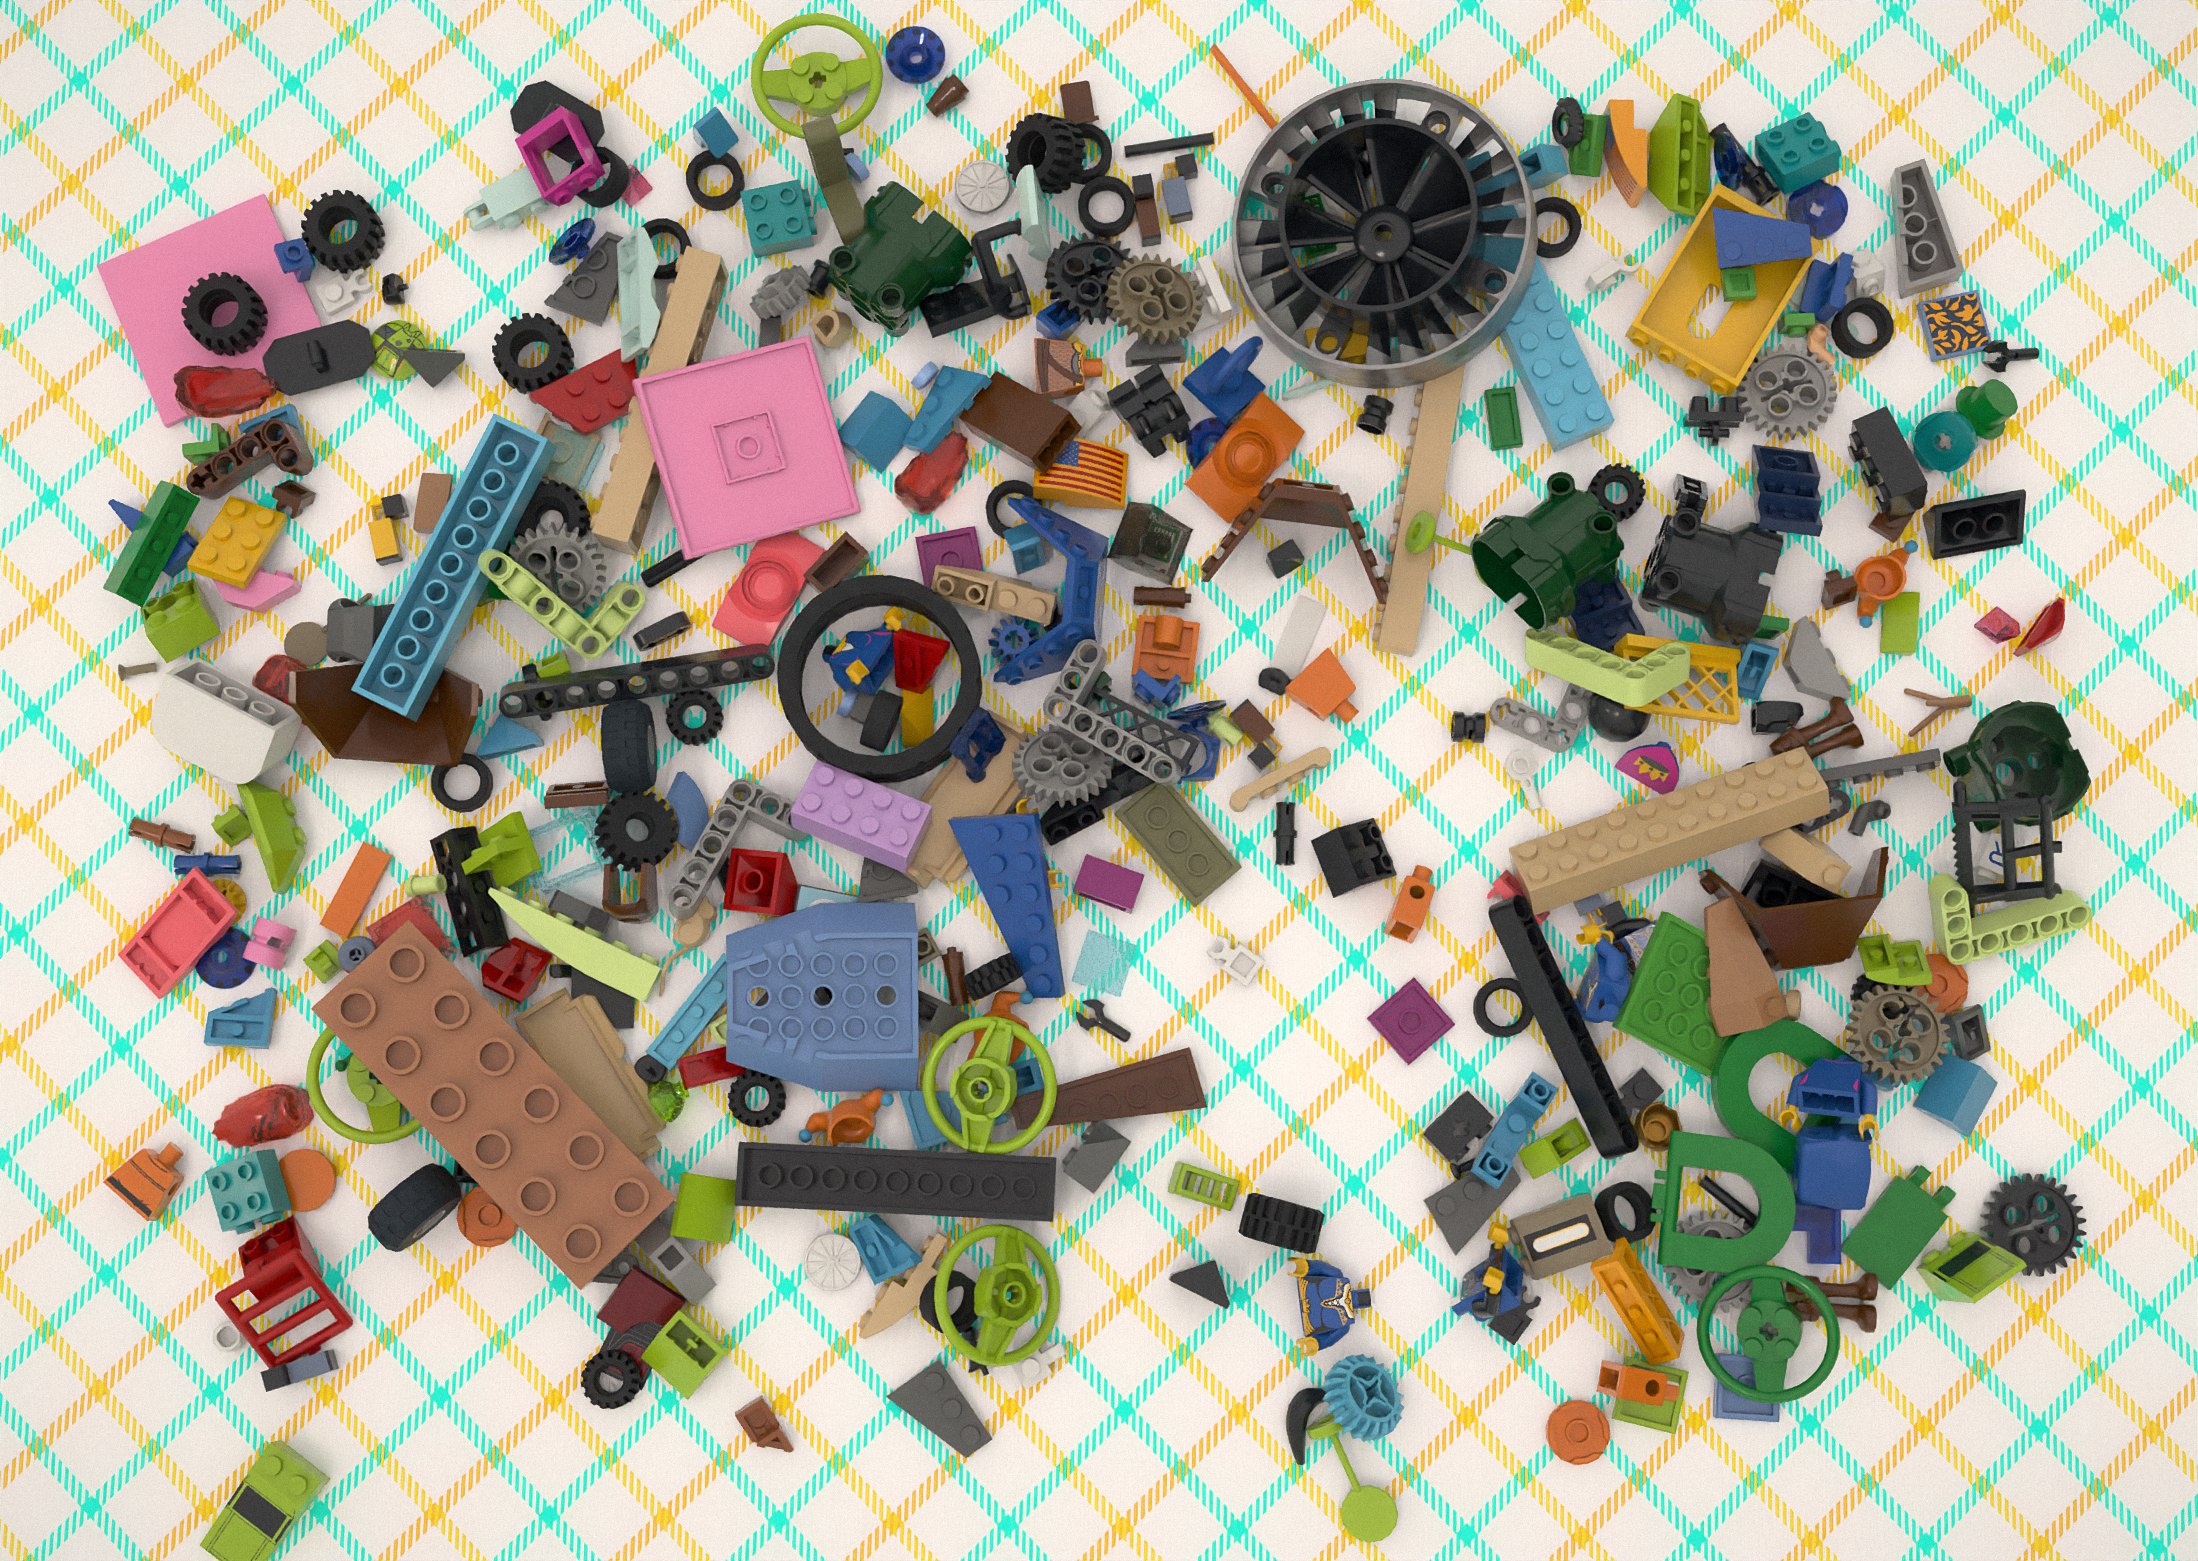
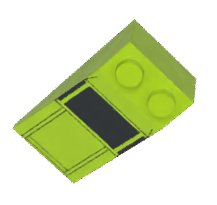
M1959 1231L1946 1240L1948 1245L1942 1250L1934 1249L1921 1258L1923 1263L1916 1267V1270L1938 1300L1975 1304L2023 1270L2027 1265L2024 1260L1975 1232L1963 1233V1231Z
M284 1441L270 1442L251 1467L199 1546L219 1561H268L331 1478Z

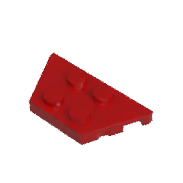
M620 348L530 393L529 399L535 405L538 403L552 412V416L561 422L570 424L572 429L585 437L629 414L630 401L633 396H636L632 385V380L637 379L635 358L630 362H621Z

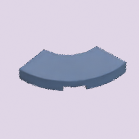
M682 771L677 772L666 799L674 807L677 814L679 832L676 841L692 852L710 818L705 799L699 787L686 772Z

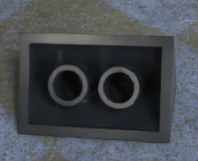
M2020 489L1933 505L1922 515L1932 559L1936 560L2023 544L2026 491Z
M1762 858L1751 863L1739 890L1744 897L1759 909L1845 898Z

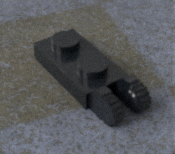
M1677 473L1673 483L1674 500H1677L1675 511L1691 508L1701 518L1708 500L1707 483Z

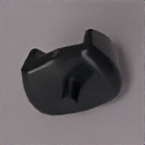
M395 273L383 277L382 296L384 302L387 305L404 304V290L409 289L408 284H403L400 275Z
M1275 667L1263 669L1258 677V685L1279 696L1286 693L1285 687L1290 683L1289 676L1283 670Z
M649 1054L638 1059L634 1065L637 1075L652 1085H661L666 1080L668 1074L667 1067Z

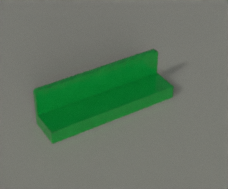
M161 480L109 574L103 589L137 606L143 607L197 507L200 498L175 484Z

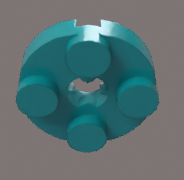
M1953 409L1937 411L1928 415L1920 421L1915 430L1914 453L1921 464L1931 470L1955 471L1969 462L1978 447V439L1973 425L1965 416ZM1941 433L1951 438L1950 449H1946V446L1943 448L1939 446L1938 442L1941 440L1939 435Z

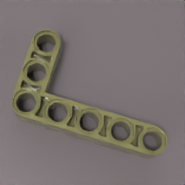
M831 114L802 124L801 127L816 179L843 245L850 246L864 229L863 209L849 176L838 130Z

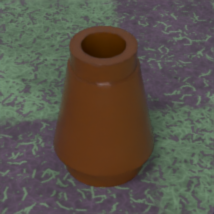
M952 74L949 78H944L925 106L938 118L941 114L966 100L965 96L970 91L955 74Z

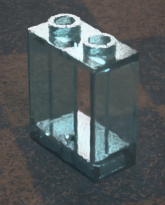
M590 806L528 830L533 842V840L582 821L596 858V862L547 880L542 866L541 870L530 876L535 890L540 888V891L546 895L553 893L556 889H563L603 873L604 864H611L613 861L610 856L606 859L602 857L601 854L605 850L603 846L600 848L596 846L595 842L599 839V836H594V829L598 825L595 823L597 816L595 810Z

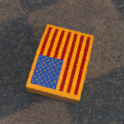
M1609 99L1602 114L1608 116L1603 154L1608 170L1621 196L1630 208H1637L1647 189L1646 129H1634V100Z
M1074 438L1045 475L1034 470L1033 498L1064 500V506L1125 510L1129 454L1104 444Z

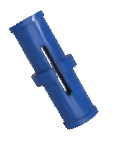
M204 852V855L198 856L176 855L174 858V868L178 869H175L174 872L176 875L188 874L194 867H198L206 877H212L213 874L239 875L242 862H237L241 860L240 855H213L211 852Z

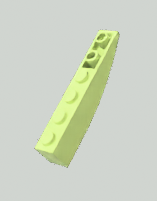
M502 885L499 891L490 887L489 895L510 918L558 958L600 982L642 1002H648L661 976L662 969L657 967L659 960L644 953L638 958L629 953L630 946L615 939L612 944L601 940L602 933L588 926L585 927L584 931L572 926L575 920L561 913H557L556 917H552L544 913L546 906L531 899L525 904L516 899L518 893Z

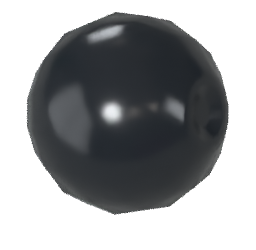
M1595 692L1591 694L1587 706L1589 724L1600 737L1609 742H1628L1639 737L1647 729L1652 715L1638 710L1624 709V704Z

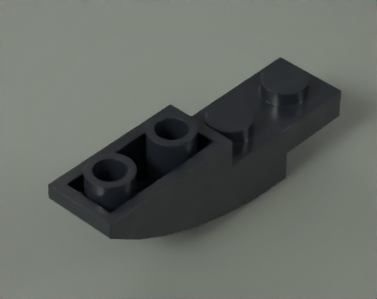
M1141 754L1132 760L1134 763H1139L1144 757ZM1126 764L1116 768L1113 765L1111 770L1112 778L1106 779V788L1098 787V796L1088 793L1089 801L1086 802L1081 798H1077L1075 806L1070 800L1065 801L1064 807H1060L1059 801H1055L1040 819L1042 834L1049 845L1053 846L1105 818L1103 809L1155 783V781Z

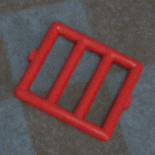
M297 1248L286 1252L262 1267L257 1264L248 1269L247 1276L215 1295L217 1304L269 1369L290 1363L306 1353L310 1356L321 1350V1344L353 1325L351 1316L303 1253ZM291 1264H294L303 1275L243 1311H240L231 1300ZM310 1286L320 1298L260 1334L250 1324L251 1320ZM326 1309H329L337 1320L277 1356L267 1345Z

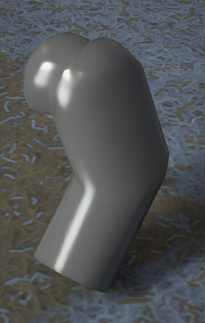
M1874 800L1859 805L1847 831L1862 837L1868 822L1887 819L1890 816V805L1881 800Z

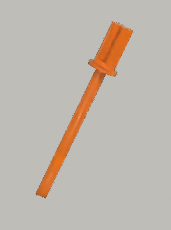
M1213 44L1210 48L1212 55L1272 130L1278 124L1237 73L1218 46ZM1287 155L1290 161L1295 165L1297 162Z

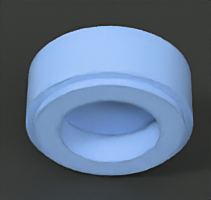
M850 152L845 156L848 171L858 182L862 183L870 176L869 170L856 154Z
M930 361L916 374L911 384L918 391H921L935 378L939 368Z
M854 689L852 692L846 693L836 714L848 718L860 691Z

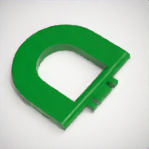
M1780 1019L1764 1028L1732 1034L1720 1049L1713 1065L1711 1096L1717 1116L1731 1135L1736 1139L1761 1147L1778 1161L1785 1172L1792 1174L1796 1136L1763 1115L1753 1105L1748 1091V1081L1753 1067L1763 1057L1778 1052L1788 1055L1807 1069L1819 1058L1836 1060L1840 1055H1847L1854 1062H1858V1060L1806 1025ZM1809 1113L1801 1128L1834 1124L1838 1116Z
M1670 1131L1666 1171H1654V1178L1663 1179L1664 1184L1653 1183L1651 1208L1661 1210V1214L1650 1213L1649 1219L1650 1222L1661 1223L1657 1264L1729 1274L1744 1267L1764 1265L1774 1258L1784 1247L1792 1232L1796 1213L1795 1196L1791 1182L1778 1161L1761 1147L1744 1140L1683 1131ZM1683 1167L1732 1173L1745 1179L1752 1186L1758 1198L1759 1211L1753 1227L1746 1234L1736 1239H1721L1676 1232Z

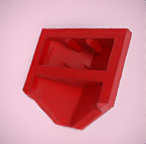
M2058 597L2044 607L2013 652L2015 656L2019 657L2055 641L2061 635L2065 622L2064 599Z
M513 937L509 940V944L491 953L482 965L483 987L521 1004L536 991L550 963L552 954Z

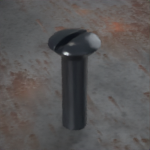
M1475 1158L1459 1165L1451 1163L1450 1169L1453 1176L1460 1180L1462 1173L1471 1170Z

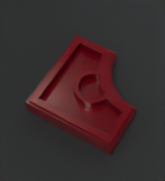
M633 1264L599 1309L596 1318L621 1334L631 1326L642 1322H656L665 1326L678 1310L683 1307L686 1298Z

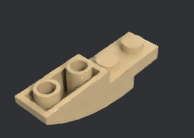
M943 565L935 567L931 589L940 594L945 600L987 612L993 609L1050 625L1053 621L1059 594L1034 587L1032 582L979 570Z
M937 1233L935 1237L931 1235L927 1237L920 1249V1252L924 1254L922 1257L923 1261L907 1269L903 1276V1279L907 1281L905 1286L896 1280H893L890 1285L887 1283L883 1284L875 1297L879 1304L873 1313L867 1310L858 1325L862 1329L859 1334L861 1338L866 1339L892 1326L909 1314L920 1303V1296L924 1286L932 1277L937 1275L938 1269L933 1267V1265L950 1240L941 1233Z

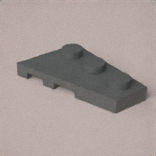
M606 231L583 257V261L573 273H569L556 292L548 296L544 301L545 305L602 327L619 287L617 243L624 237Z
M864 857L857 903H874L919 894L917 884L894 868Z
M1513 1166L1498 1189L1471 1172L1423 1200L1454 1256L1461 1251L1521 1182Z
M939 1359L886 1396L965 1458L993 1439Z

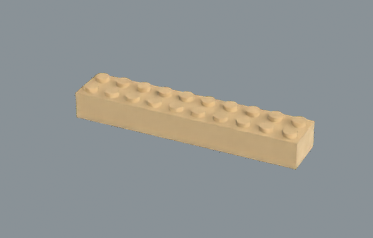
M686 246L684 255L680 254L678 256L675 271L678 274L675 283L671 282L668 286L666 293L668 304L666 310L660 312L661 315L657 326L659 331L656 340L653 339L648 348L647 356L650 357L647 368L643 367L641 369L639 378L701 363L729 277L721 255ZM633 396L628 409V413L631 416L628 425H623L620 431L619 442L621 446L618 454L614 453L609 467L612 474L609 483L605 482L602 486L600 500L603 501L599 512L595 511L592 516L590 528L593 529L592 533L603 547L637 556L661 485V479L637 398Z
M1802 746L1508 848L1512 870L1533 915H1537L1829 814V789Z

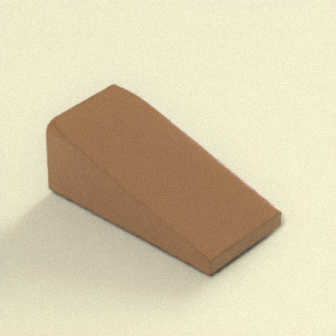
M422 473L413 529L417 533L432 534L451 497L452 474Z

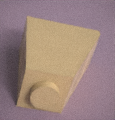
M1794 827L1763 836L1758 843L1760 847L1810 882L1835 894L1852 868L1827 844Z

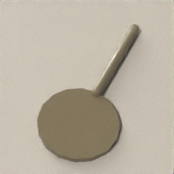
M367 593L356 602L363 605L372 597V594ZM301 622L293 626L287 632L284 640V651L287 657L294 664L303 667L315 666L322 662L328 655L326 652L327 625L322 628L319 624L313 622Z

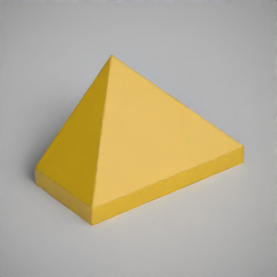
M930 685L929 689L923 694L902 689L901 697L904 700L901 709L903 747H916L934 734L933 685Z

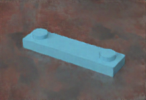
M725 953L720 956L645 1051L666 1066L669 1071L675 1068L677 1065L676 1060L686 1054L727 1002Z

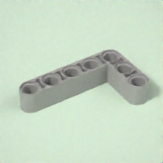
M1086 639L1079 642L1044 700V715L1052 722L1163 786L1176 784L1182 775L1178 762L1082 706L1104 669L1108 656L1106 650L1094 640ZM1091 648H1096L1097 658L1093 662L1086 663L1085 653ZM1075 675H1080L1082 678L1081 685L1075 690H1070V679ZM1059 702H1065V713L1055 717L1053 714L1054 706ZM1091 717V728L1086 732H1081L1079 729L1081 720ZM1112 732H1117L1119 736L1118 743L1114 747L1108 748L1105 742L1106 737ZM1137 748H1144V759L1139 763H1134L1132 760L1133 751ZM1164 763H1170L1172 766L1171 774L1169 777L1161 779L1158 775L1159 767Z
M740 778L734 780L726 790L669 891L668 901L671 914L681 920L693 917L748 820L795 842L807 839L809 834L794 829L789 824L791 822V810L795 802L748 779ZM739 792H745L750 795L745 801H739L734 798ZM770 805L778 809L776 813L771 815L762 812L764 807ZM724 818H731L736 823L731 827H723L719 822ZM710 844H716L721 847L717 853L713 854L704 850ZM695 870H701L706 873V876L701 880H694L690 877V874ZM679 897H688L691 900L690 904L685 907L677 906L675 901Z

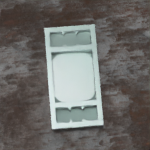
M1026 165L1016 178L1021 207L1022 239L1029 243L1028 255L1038 261L1047 263L1048 258L1052 255L1047 204L1033 165Z
M636 227L617 243L621 362H630L650 347L661 315L655 303L656 285L654 279L659 262L644 227Z

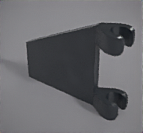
M550 965L549 975L552 978H572L571 997L573 1000L585 993L586 995H593L598 1000L614 1028L634 1029V997L584 974L571 965Z

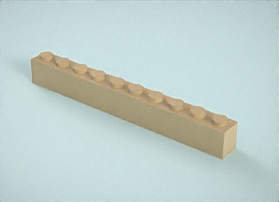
M1466 364L1448 374L1424 382L1422 389L1417 388L1414 406L1419 407L1417 418H1411L1408 434L1414 436L1412 447H1406L1403 464L1409 466L1407 476L1401 475L1398 493L1403 494L1402 505H1396L1393 523H1398L1396 535L1391 534L1388 545V552L1393 553L1391 564H1385L1383 573L1385 581L1388 582L1389 593L1385 595L1386 605L1379 604L1378 602L1377 611L1382 612L1381 623H1375L1372 641L1377 642L1376 651L1412 657L1416 649L1434 542L1432 541L1424 552L1415 554L1406 549L1405 538L1412 519L1422 510L1434 516L1437 530Z

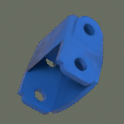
M1830 1124L1801 1128L1796 1134L1792 1175L1795 1201L1806 1205H1818L1841 1210H1861L1865 1207L1871 1179L1869 1145L1872 1143V1137L1869 1129L1864 1131L1863 1141L1860 1137L1859 1124Z

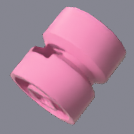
M258 916L252 930L255 938L248 941L242 958L281 971L287 957L284 949L291 946L297 930ZM271 936H273L272 945L270 946L267 944V942L270 940Z

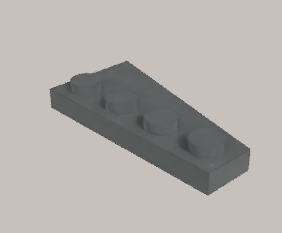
M1939 748L1818 770L1830 790L1841 787V782L1853 781V784L1856 785L1871 782L1872 777L1885 776V779L1903 776L1904 772L1916 771L1917 773L1932 771L1936 769L1935 767L1940 766L1941 756Z

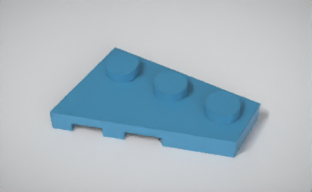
M899 1091L917 1150L920 1151L949 1141L933 1123L925 1105L923 1091ZM936 1091L937 1101L943 1115L962 1134L960 1110L955 1105L953 1098L950 1097V1091ZM982 1091L981 1094L985 1095L989 1091ZM1006 1113L996 1118L994 1126L1008 1122Z

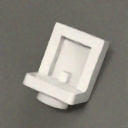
M1866 247L1850 253V255L1854 256L1851 268L1854 269V274L1851 282L1854 284L1855 299L1860 297L1867 298L1884 290L1885 269L1870 249Z
M1088 389L1080 392L1066 409L1070 411L1082 427L1076 435L1080 439L1085 438L1101 417L1109 414L1112 410V407L1107 403L1108 400L1105 395L1098 390Z

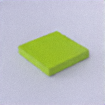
M1625 1356L1623 1362L1625 1365L1667 1374V1381L1679 1384V1395L1675 1402L1664 1400L1662 1406L1616 1398L1611 1418L1676 1434L1689 1371L1661 1364L1650 1366L1648 1361Z

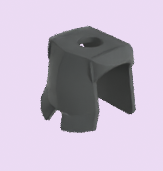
M339 598L333 601L327 610L326 652L330 659L337 663L350 660L365 663L395 604L362 606L348 598Z

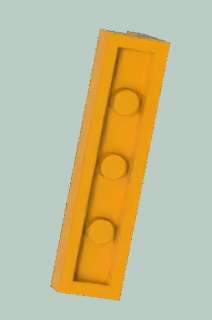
M1626 1238L1616 1239L1612 1255L1592 1261L1590 1270L1650 1366L1678 1359L1685 1333Z

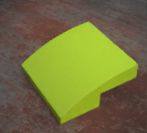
M1883 934L1858 938L1856 941L1866 978L1893 985L1915 986L1932 984L1931 971L1920 940L1890 944L1888 935Z
M682 1172L670 1235L729 1244L736 1207V1181Z

